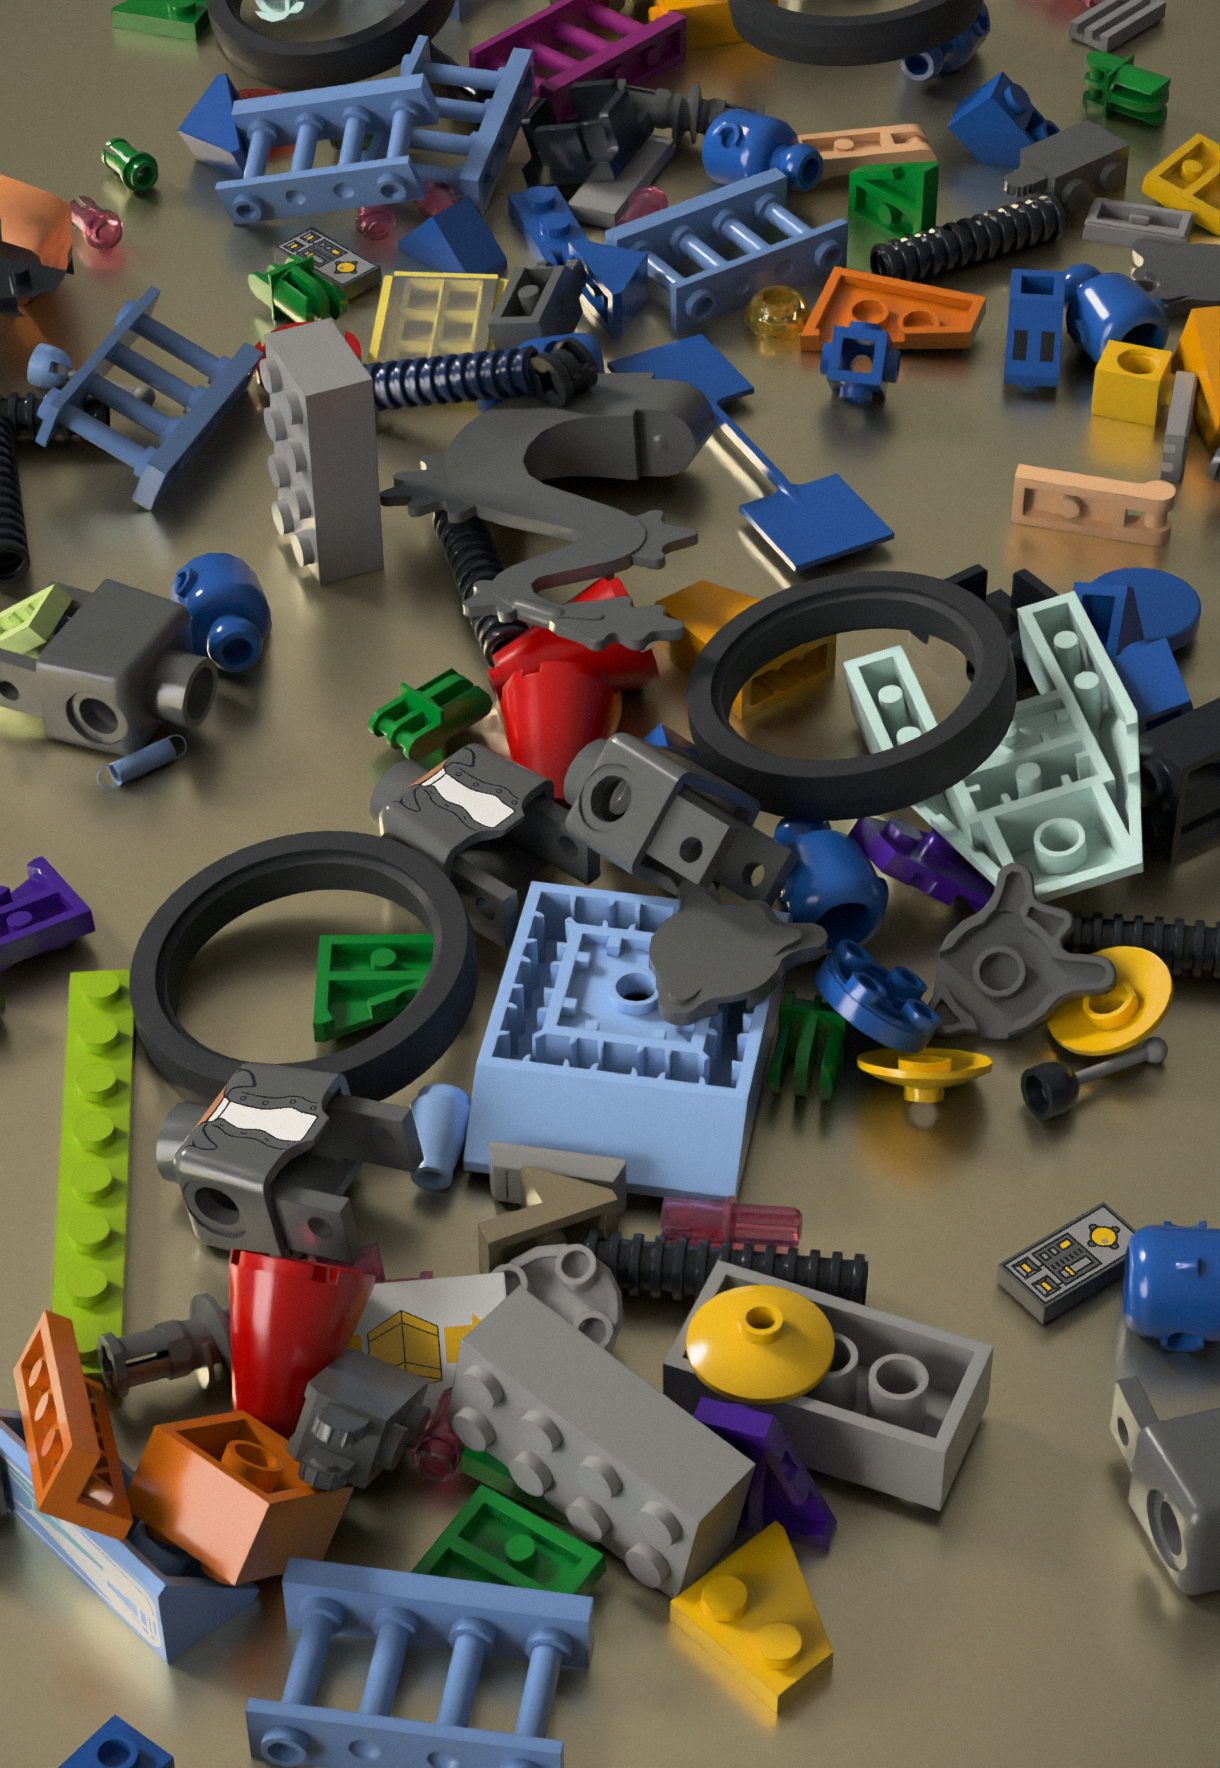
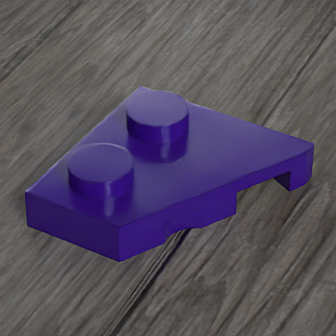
M865 817L858 819L848 834L859 843L866 856L882 873L906 885L918 888L928 896L948 906L951 905L959 893L978 913L987 905L994 893V889L934 828L929 833L915 829L909 823L896 817H891L888 822Z
M43 856L33 859L26 865L29 879L14 891L10 892L9 887L0 886V972L11 968L16 962L44 951L66 947L74 939L96 931L91 909Z
M701 1397L693 1417L756 1464L738 1527L760 1533L774 1521H777L784 1527L789 1541L829 1551L837 1530L838 1521L775 1416L755 1411L742 1404H728Z

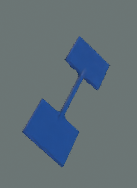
M702 333L607 363V368L611 373L655 372V379H672L686 382L705 395L711 403L715 423L778 489L772 495L739 505V512L795 572L812 568L894 539L895 533L837 473L806 484H791L781 471L728 417L719 405L754 394V387Z

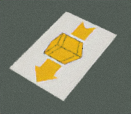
M504 1272L374 1284L372 1294L348 1348L351 1347L429 1379L430 1382L422 1405L431 1408L430 1416L448 1414L461 1339L506 1298Z

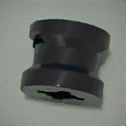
M572 337L564 338L556 343L552 353H539L531 358L528 363L529 377L535 392L545 403L555 408L568 403L575 391L585 392L594 387L598 381V369L592 354L583 343Z

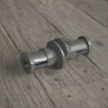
M619 78L617 84L619 91L627 90L629 92L635 114L649 112L654 128H672V139H674V144L676 145L682 142L687 131L690 132L691 143L696 144L698 133L705 136L713 120L723 112L740 108L765 115L766 105L758 104L757 108L726 103V100L717 98L703 99L700 82H694L687 96L675 94L671 90L662 88L653 90L627 85V80Z
M207 1293L195 1295L190 1301L187 1320H169L156 1324L153 1329L116 1338L112 1332L100 1335L97 1341L98 1359L104 1382L111 1396L114 1399L125 1397L128 1395L130 1387L164 1378L168 1380L188 1376L194 1370L202 1388L208 1389L214 1382V1365L220 1363L232 1381L230 1308L222 1310L215 1298ZM156 1353V1356L126 1364L127 1360Z

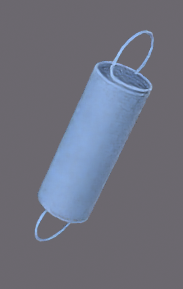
M174 734L167 737V740L162 739L107 766H103L97 773L98 784L107 790L114 789L175 760V758H180L186 752V741L185 751L182 755L176 757L175 749L168 738L180 736L184 741L185 739L181 735ZM105 767H109L112 778L119 785L112 788L103 787L98 779L100 771Z

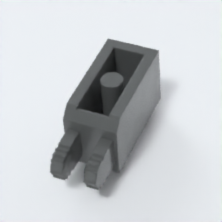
M1087 119L1021 149L1020 167L1012 171V173L1004 175L1002 189L1005 190L1006 195L1009 194L1015 197L1010 198V201L1006 200L1005 203H1002V206H1011L1015 202H1025L1029 198H1039V196L1045 193H1051L1062 204L1066 216L1092 204L1094 198H1105L1125 189L1130 144Z
M569 259L565 262L566 265L554 267L550 260L537 261L535 267H515L488 322L495 349L505 351L511 347H518L521 343L530 339L574 333L583 313L579 298L582 294V288H584L586 276L585 265H583L581 259Z
M351 1347L348 1348L342 1356L336 1358L308 1382L304 1394L306 1400L295 1433L290 1437L286 1449L295 1461L301 1463L297 1476H300L299 1479L311 1485L312 1488L315 1487L327 1491H336V1489H340L347 1482L364 1489L384 1469L393 1471L399 1463L405 1448L408 1447L414 1450L426 1430L431 1408L422 1405L430 1380Z

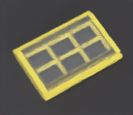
M394 271V276L384 275L367 365L374 362L384 364L390 360L399 362L409 358L414 360L419 357L429 359L437 355L442 357L449 354L460 355L465 352L475 354V352L483 350L490 353L491 350H495L488 322L509 279H499L498 274Z

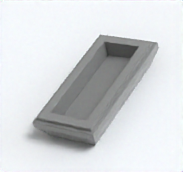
M496 1141L489 1142L490 1187L495 1200L521 1204L520 1168L522 1166H531L612 1189L618 1198V1214L626 1211L627 1174L625 1159Z

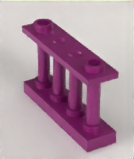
M560 0L470 49L469 67L498 71L499 67H506L513 48L533 50L534 65L538 63L559 73L548 80L535 75L536 90L533 96L538 99H550L557 122L560 124L562 120L578 119L569 93L570 87L575 82L614 79L618 84V80L621 78L627 80V85L639 87L686 60V16L672 10L644 25L610 9L609 0ZM604 27L624 37L611 43L592 33ZM571 45L591 56L579 62L559 51Z

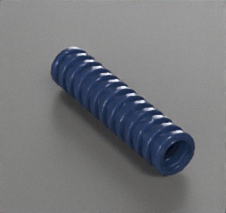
M532 345L524 346L521 349L511 347L505 351L495 349L491 350L490 353L483 350L475 352V354L465 352L460 355L449 354L444 357L437 355L429 359L419 357L414 360L410 358L403 359L399 362L390 360L384 364L381 362H374L369 365L362 363L373 379L374 408L376 411H384L388 408L392 410H398L403 407L414 408L418 405L428 407L433 405V403L436 405H444L448 402L458 404L463 402V400L474 402L478 399L487 401L494 397L505 399L509 396L513 398L521 397L524 394L528 396L538 395L534 390L528 370V363L531 358L539 354L537 348Z

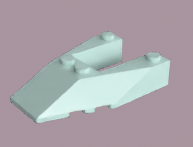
M1075 591L1017 608L1023 660L1040 695L1016 702L1014 717L1007 734L990 757L974 772L940 794L911 806L994 886H996L998 873L1003 866L1009 863H1021L1027 866L1033 874L1037 900L1042 903L1144 871L1138 714ZM902 645L843 662L852 714L870 754L906 743L938 725Z

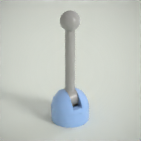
M40 343L36 346L30 357L27 379L29 384L44 389L55 387L58 389L66 385L78 370L73 369L71 359L65 351L55 346ZM109 380L150 406L155 402V391L149 386L144 385L134 388Z

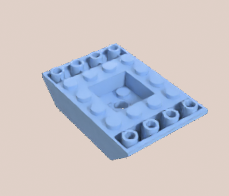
M531 881L476 1062L463 1160L464 1170L490 1174L488 1149L490 1141L625 1159L627 1193L735 1207L787 972L781 977L777 988L762 1003L749 1010H746L747 999L733 1003L718 1004L717 1016L703 1017L691 1025L677 1026L670 1024L658 1013V991L656 989V977L651 968H649V947L651 938L661 923L679 910L678 899ZM723 905L728 908H739L738 906ZM774 911L781 921L793 923V914ZM626 996H634L648 999L642 1001H630L624 998Z

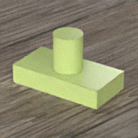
M55 583L0 612V648L38 659L42 650L55 637L51 633L73 599Z

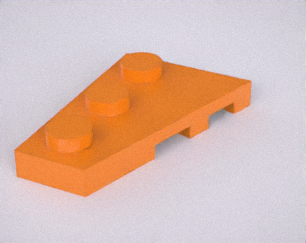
M834 266L800 335L801 351H822L824 342H832L834 325L849 327L850 322L856 321L882 326V331L889 332L893 342V350L970 348L986 313V297Z

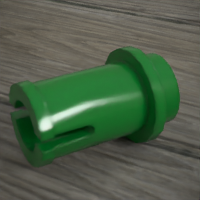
M113 138L106 143L107 146L116 152V155L113 156L103 149L102 161L108 168L113 169L120 175L122 183L127 188L134 191L147 190L156 183L159 174L156 159L149 153L138 152L123 138Z

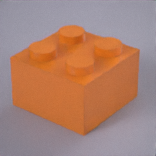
M244 1410L155 1425L127 1490L131 1513L145 1522L144 1527L148 1534L163 1543L179 1546L202 1562V1571L210 1578L226 1585L238 1586L254 1580L284 1575L289 1557L322 1561L355 1485L347 1482L340 1489H336V1491L312 1488L311 1485L300 1480V1476H297L301 1463L295 1461L286 1451L289 1441Z

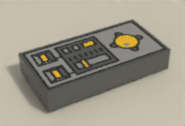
M312 226L273 246L274 262L281 266L285 264L287 257L297 255L301 259L312 255L314 257L315 272L346 295L347 300L382 282L380 265Z
M1102 1202L998 1264L996 1281L1044 1324L1124 1275L1127 1245L1130 1237L1136 1230L1105 1202Z

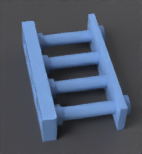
M418 35L411 53L405 54L402 59L400 76L424 73L428 84L430 82L495 91L492 99H486L484 103L435 97L440 108L439 118L481 123L479 131H473L470 136L412 128L409 145L411 149L468 156L465 164H459L456 169L413 164L424 186L453 189L454 194L459 195L461 200L469 196L483 218L520 129L521 119L526 114L536 90L533 50L513 48L506 67H499L498 71L432 63L428 36ZM391 131L375 133L367 151L361 152L360 162L386 159Z
M424 73L234 101L231 117L249 150L243 179L217 182L215 188L233 224L237 225L425 199L426 190L410 155H408L412 128L438 124L440 108ZM391 131L386 159L360 162L365 134ZM343 138L338 165L312 169L317 141ZM296 144L291 171L265 175L270 148Z
M775 167L606 230L605 245L648 253V276L670 293V329L678 333L830 274L834 266L847 267L848 222L841 218L815 229L805 224L786 209L787 176ZM774 225L787 235L789 239L770 245L754 232ZM732 241L746 252L747 255L728 262L712 248ZM689 257L705 271L684 278L669 265Z
M152 285L138 302L130 298L124 304L115 320V328L60 391L53 387L47 393L37 411V416L43 419V422L35 442L45 447L64 425L135 468L133 474L139 477L140 480L131 500L149 511L154 508L248 390L264 354L244 342L231 359L225 355L219 359L151 317L161 292ZM139 336L143 337L207 376L209 387L206 389L202 385H198L197 388H194L130 349V346ZM116 365L185 407L183 413L186 415L183 419L177 415L170 418L104 377ZM90 395L160 437L158 443L161 446L156 449L150 445L145 449L78 407Z
M296 1557L288 1558L282 1580L287 1628L301 1631L281 1702L257 1698L248 1699L245 1713L251 1757L267 1759L274 1764L285 1767L306 1764L327 1768H564V1741L546 1739L560 1668L562 1666L590 1668L594 1648V1597ZM342 1635L377 1640L358 1712L313 1706L331 1636ZM416 1645L453 1650L436 1723L390 1717L407 1646ZM490 1655L530 1661L514 1734L467 1728L484 1656Z

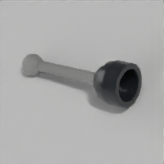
M1150 1037L1144 1041L1140 1049L1076 1073L1057 1062L1039 1064L1026 1069L1022 1073L1021 1092L1028 1109L1038 1119L1047 1120L1065 1113L1076 1103L1080 1085L1146 1060L1150 1063L1162 1062L1168 1054V1046L1163 1039Z

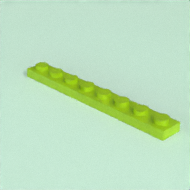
M130 969L70 972L51 1312L72 1319L83 1375L102 1382L104 1391H108L104 1382L98 1359V1337L112 1332L116 1338L125 1336L137 1029L129 991Z

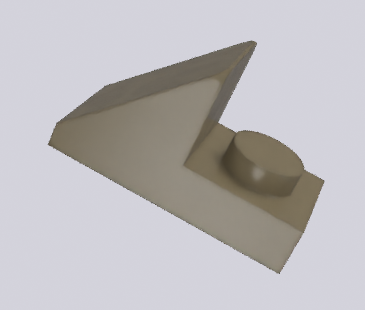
M522 1166L520 1168L522 1209L506 1212L496 1218L477 1224L479 1271L481 1274H490L496 1267L509 1263L511 1259L536 1246L557 1244L584 1245L585 1236L589 1235L591 1229L600 1230L602 1237L610 1238L613 1231H619L617 1196L612 1189L535 1167Z

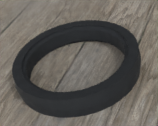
M206 0L213 32L225 55L236 67L251 77L266 83L289 88L313 89L355 83L386 72L401 64L404 55L411 53L418 35L428 36L429 42L437 35L449 18L455 0H407L393 14L366 29L343 37L315 42L282 41L259 33L240 17L242 0Z
M728 0L732 22L738 34L747 43L764 53L780 59L809 65L863 66L912 57L947 43L960 35L974 22L981 11L983 0H922L903 8L860 16L805 14L779 7L767 0Z
M860 571L826 576L786 588L751 605L720 628L707 642L692 666L688 678L686 697L689 729L702 764L714 775L757 799L760 802V811L781 817L811 821H839L877 816L912 806L940 794L970 775L990 757L1007 734L1016 708V668L1014 657L1003 625L994 611L973 593L956 584L923 574L901 571ZM867 629H899L921 632L951 644L962 652L975 668L973 682L968 693L945 720L933 729L906 743L865 756L837 760H801L782 757L766 752L747 742L729 723L733 702L744 684L755 672L791 649L834 634Z
M315 831L273 838L240 849L198 872L172 893L156 911L138 941L131 963L129 991L136 1028L142 1044L160 1075L171 1088L186 1100L211 1106L236 1070L248 1062L227 1057L202 1045L183 1028L177 1019V998L183 976L196 954L211 937L237 917L276 899L317 890H351L377 895L393 901L407 909L425 925L432 935L434 943L428 974L408 1006L392 1022L364 1041L345 1050L317 1059L274 1065L343 1074L347 1079L351 1096L379 1102L411 1084L430 1069L454 1043L468 1019L477 992L478 962L473 927L462 900L447 875L431 860L406 845L387 838L350 831Z

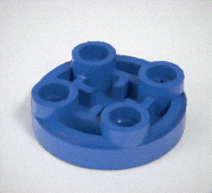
M1132 567L1110 571L1091 582L1128 585L1134 589L1145 640L1154 642L1166 637L1171 651H1175L1188 644L1197 634L1201 616L1200 598L1187 582L1175 575L1157 569Z
M842 939L834 951L826 956L814 974V980L820 993L839 1015L865 1035L895 1050L906 1053H919L923 1051L941 1023L938 1014L922 1000L921 997L926 992L927 986L916 974L902 966H895L891 972L875 963L867 950L849 939Z

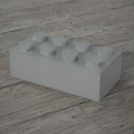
M331 318L264 334L266 358L260 360L259 368L263 385L270 395V407L264 408L263 414L268 435L274 442V454L268 456V469L272 482L278 490V500L273 501L271 506L278 532L281 535L288 534L298 564L301 567L307 565L320 586L384 569L372 377Z
M718 1260L663 1362V1394L692 1416L701 1397L728 1404H742L755 1411L774 1415L805 1467L940 1511L988 1404L994 1346ZM767 1285L798 1293L813 1302L825 1314L832 1327L835 1348L829 1372L814 1389L788 1402L772 1405H752L727 1399L713 1392L699 1380L687 1358V1330L699 1308L716 1295L742 1286Z
M519 1285L461 1339L447 1424L453 1427L457 1437L467 1447L478 1452L486 1451L507 1466L515 1483L526 1493L532 1496H541L543 1494L547 1502L567 1516L572 1527L582 1537L592 1542L599 1541L626 1563L628 1569L637 1580L648 1587L659 1588L670 1598L674 1599L699 1580L733 1544L756 1464Z

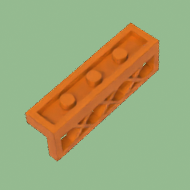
M45 1310L13 1370L37 1509L41 1513L123 1542L133 1524L103 1384L98 1380L83 1375L72 1319Z

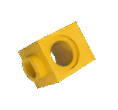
M1108 340L1095 368L1091 414L1155 427L1163 406L1170 408L1176 376L1170 374L1173 352Z

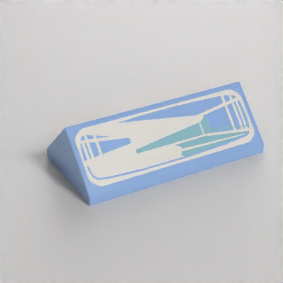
M0 1409V1475L6 1507L167 1664L254 1601L260 1589L252 1581L232 1586L210 1578L202 1571V1562L181 1547L163 1543L152 1537L145 1530V1522L132 1514L133 1524L122 1542L39 1512L36 1504L21 1412L18 1410ZM119 1458L127 1492L135 1472Z

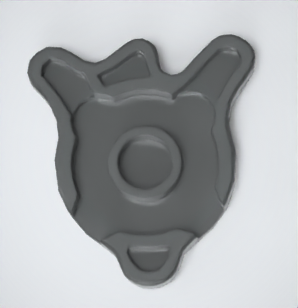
M1141 239L1133 243L1131 258L1138 268L1133 272L1132 279L1152 297H1158L1162 300L1168 318L1189 315L1193 308L1220 306V245L1206 243L1166 245L1149 239Z
M1009 863L999 871L994 893L987 905L978 913L959 923L946 936L939 948L933 996L927 1004L941 1019V1023L934 1035L945 1040L969 1036L991 1041H1011L1028 1036L1048 1023L1065 1003L1076 998L1103 996L1112 992L1117 984L1115 966L1108 958L1103 956L1074 954L1065 951L1063 944L1075 931L1073 915L1065 909L1045 905L1038 901L1033 874L1029 868L1021 863Z
M685 879L678 887L679 910L661 923L650 942L649 968H651L656 977L658 1013L670 1024L687 1026L703 1017L717 1016L718 1004L733 1003L747 999L746 1010H749L762 1003L777 988L781 977L788 970L799 964L822 957L828 948L827 932L822 926L814 923L783 922L776 916L772 908L762 900H750L739 908L725 907L722 905L716 887L712 882L707 889Z

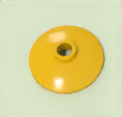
M1120 946L1090 954L1106 957L1114 964L1117 973V984L1115 989L1106 995L1076 998L1058 1009L1048 1021L1047 1026L1055 1040L1062 1047L1081 1055H1109L1136 1045L1148 1037L1161 1024L1172 1004L1174 984L1165 963L1148 950Z
M925 1047L919 1053H906L893 1048H885L859 1054L857 1066L878 1079L904 1086V1099L907 1101L933 1103L944 1100L945 1087L964 1084L992 1071V1059L982 1054L956 1049Z
M750 1285L724 1291L708 1300L699 1308L687 1330L686 1353L695 1375L713 1392L727 1399L745 1404H779L805 1395L825 1378L834 1358V1334L825 1314L813 1302L802 1295L775 1286Z

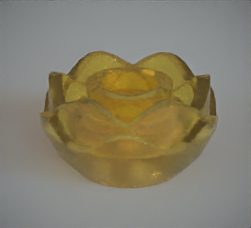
M774 285L763 288L751 298L746 306L744 320L746 326L751 327L753 334L758 339L775 338L781 342H789L803 331L811 312L805 299L797 291L787 286Z

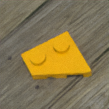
M1197 133L1145 175L1140 192L1159 202L1164 208L1195 213L1194 223L1220 237V145Z
M774 1521L670 1601V1620L776 1714L780 1713L833 1670L834 1652L786 1531L777 1521Z

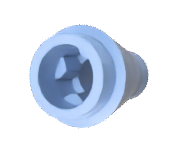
M448 1084L427 1085L418 1092L417 1098L409 1105L424 1160L416 1172H411V1180L419 1187L429 1190H442L449 1187L452 1182L454 1168L466 1143L471 1106L470 1096L458 1087Z

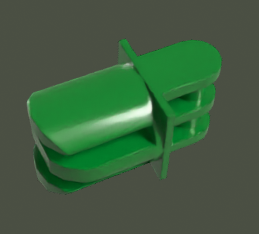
M1093 51L1087 54L1086 64L1090 67V71L1086 72L1084 77V83L1089 86L1088 90L1083 93V102L1086 105L1103 110L1102 118L1104 119L1115 111L1155 126L1164 125L1168 113L1165 104L1169 101L1168 88L1171 85V78L1134 66L1133 54L1129 55L1126 59L1102 51Z
M297 255L287 257L285 264L282 266L274 263L267 267L266 273L262 274L256 271L248 276L251 291L257 298L271 307L273 320L285 315L295 323L316 322L330 317L337 320L347 312L349 303L346 295L315 272L314 257L312 255L304 259Z
M450 668L415 690L404 682L400 683V696L373 713L368 723V729L377 737L386 735V742L392 748H404V756L409 760L417 762L433 752L444 758L446 757L445 742L486 717L491 712L493 702L490 695L482 688L474 686L469 679L459 675L454 669Z
M786 991L783 1005L779 1007L778 1036L766 1080L768 1090L781 1094L789 1058L792 1057L795 1058L793 1095L808 1097L816 1064H822L819 1098L820 1100L830 1099L838 1066L844 1063V1049L850 1023L839 1015L829 1003L824 1002L823 995L815 994L814 1000L811 1001L795 998V991Z

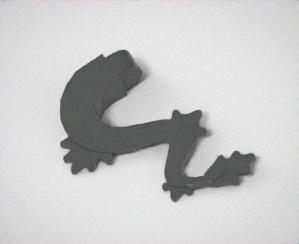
M655 372L598 373V381L594 387L581 393L575 391L568 403L557 408L549 406L538 395L528 396L524 394V396L517 398L510 397L469 422L455 436L446 455L425 454L420 456L422 471L395 473L393 475L394 487L380 492V502L382 506L386 507L407 506L408 515L411 517H420L438 510H445L448 512V521L455 524L477 516L503 526L574 542L515 564L499 573L493 581H476L473 584L474 596L465 600L462 604L463 615L467 617L497 615L502 623H511L517 619L550 629L558 636L583 644L592 651L605 650L612 643H619L631 650L639 651L645 649L649 643L654 641L679 640L684 637L683 622L666 617V608L663 605L633 607V599L628 596L560 605L546 600L536 593L544 589L615 574L627 570L633 565L655 570L662 569L666 565L665 555L698 543V531L693 528L665 524L664 513L661 510H652L633 517L617 508L545 485L540 481L566 476H595L638 480L641 475L662 477L676 475L688 468L712 435L715 422L713 409L705 395L694 386L672 379H655Z

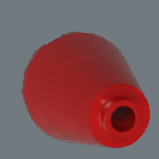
M613 573L601 577L565 604L630 596L618 577L615 578ZM536 625L493 654L492 658L495 667L486 671L489 683L499 704L501 703L503 686L513 673L523 669L522 677L540 672V663L553 660L578 662L600 670L608 676V686L615 693L618 688L620 692L648 688L660 682L659 671L652 648L646 651H634L622 644L612 643L605 650L592 651L583 644L560 637L550 629Z
M553 660L540 663V672L522 677L523 669L513 673L503 686L500 708L511 760L551 780L554 784V802L570 811L572 806L566 802L563 792L564 780L569 766L586 745L597 739H609L612 735L616 734L622 717L623 696L619 688L615 693L608 686V676L600 670L578 662Z
M231 1248L229 1258L232 1412L244 1410L289 1441L290 1437L295 1433L306 1400L304 1394L308 1382L346 1352L372 1294L376 1276L308 1260L278 1256L273 1258L269 1257L270 1253Z

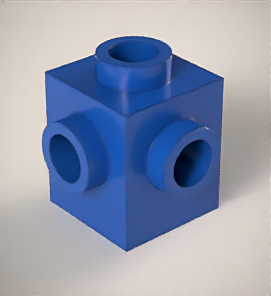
M858 321L850 322L849 327L834 325L832 342H824L820 374L827 375L826 380L831 390L840 392V400L869 404L872 401V396L886 398L888 383H897L901 351L893 350V342L889 332L882 331V326ZM861 359H867L872 362L870 373L853 372V367Z

